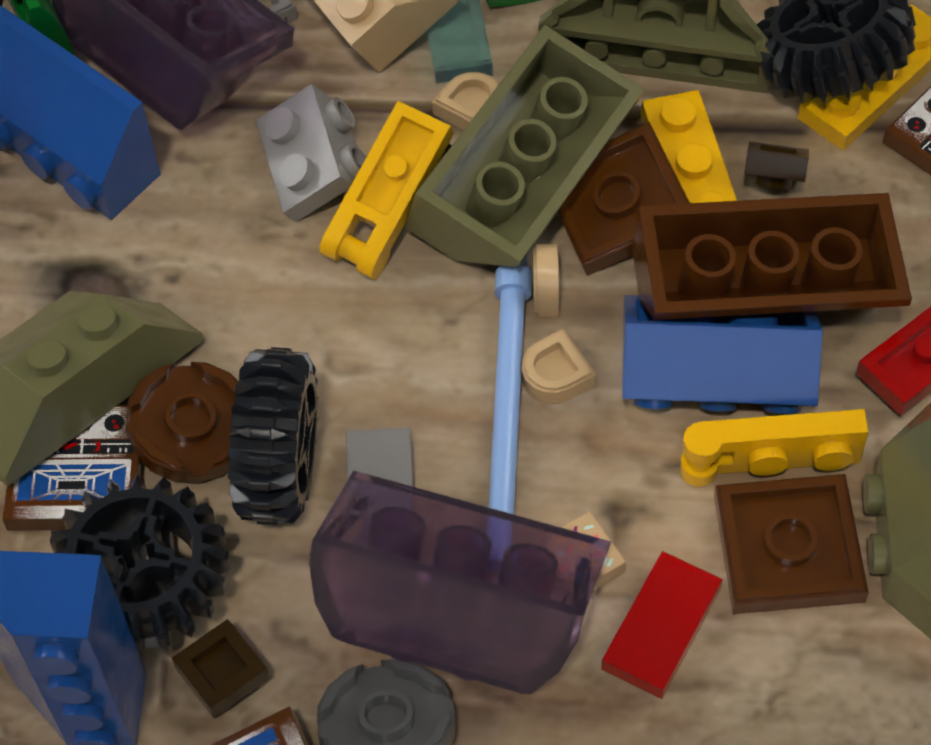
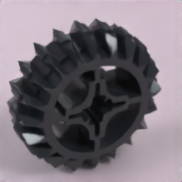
M779 0V6L769 7L764 10L765 19L756 24L769 40L765 45L770 53L760 51L762 62H758L759 67L761 65L764 78L768 80L770 88L780 90L784 98L798 96L802 103H808L814 98L819 97L827 104L833 97L845 95L850 99L852 93L862 89L872 92L875 82L892 80L893 70L905 67L907 65V56L915 51L914 40L916 35L914 26L916 23L912 7L908 6L907 0Z
M271 347V349L267 350L255 349L248 354L243 366L239 370V382L235 385L234 405L231 407L232 420L229 429L230 445L227 454L229 456V471L227 477L230 480L229 495L232 499V507L241 520L257 521V524L273 526H277L278 523L294 524L305 510V501L308 500L309 486L312 479L315 445L317 443V423L319 419L317 417L319 399L317 396L318 380L315 376L316 368L308 353L292 352L291 348Z
M136 474L131 483V489L120 490L119 485L112 479H109L106 486L107 496L99 499L90 492H84V497L82 498L85 508L84 512L65 509L62 519L67 530L51 531L50 544L54 553L101 555L139 654H141L145 647V639L156 637L157 644L167 651L171 644L169 632L178 629L182 634L192 638L196 630L192 615L212 619L215 608L210 597L224 596L227 585L225 577L221 574L228 572L231 565L229 552L224 549V546L227 544L224 528L220 524H214V511L208 503L197 505L195 493L188 486L173 495L171 482L164 476L153 489H147L145 480L138 474ZM164 529L180 537L192 550L191 560L177 557L174 549L164 546L162 539ZM163 593L162 595H160V596H158V597H155V598H153V599L147 600V599H149V598H150L151 596H153V595Z

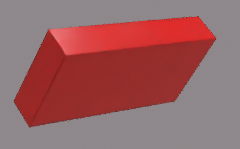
M662 551L602 659L601 670L663 699L721 590L723 579Z

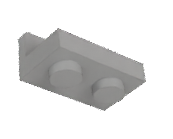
M313 84L308 85L256 120L282 212L296 222L343 192L347 193L366 159L364 153L357 146L352 132L356 122L349 107L339 97L332 99Z

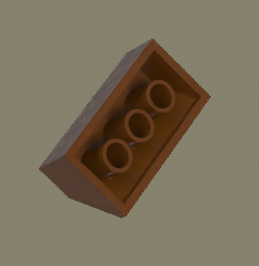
M889 193L639 206L632 252L639 300L654 320L910 306L912 296Z

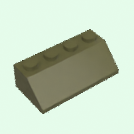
M544 24L415 193L405 228L455 261L518 267L640 99L645 89Z

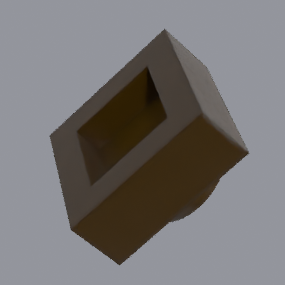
M749 141L744 174L756 175L755 183L761 186L790 189L792 180L805 182L809 149Z
M228 619L172 657L175 669L213 719L270 679L266 666Z

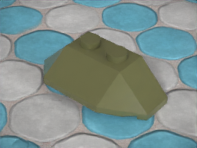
M560 0L540 16L538 32L545 24L619 73L768 94L769 82L764 78L761 65L759 67L758 62H762L760 52L770 53L765 45L769 40L737 0Z
M68 291L0 339V481L6 486H10L132 395L140 380L158 367L175 363L202 343V333L161 303L99 293Z
M930 402L881 449L874 474H865L863 504L865 513L875 514L877 533L869 535L868 564L871 574L881 575L882 598L931 639Z

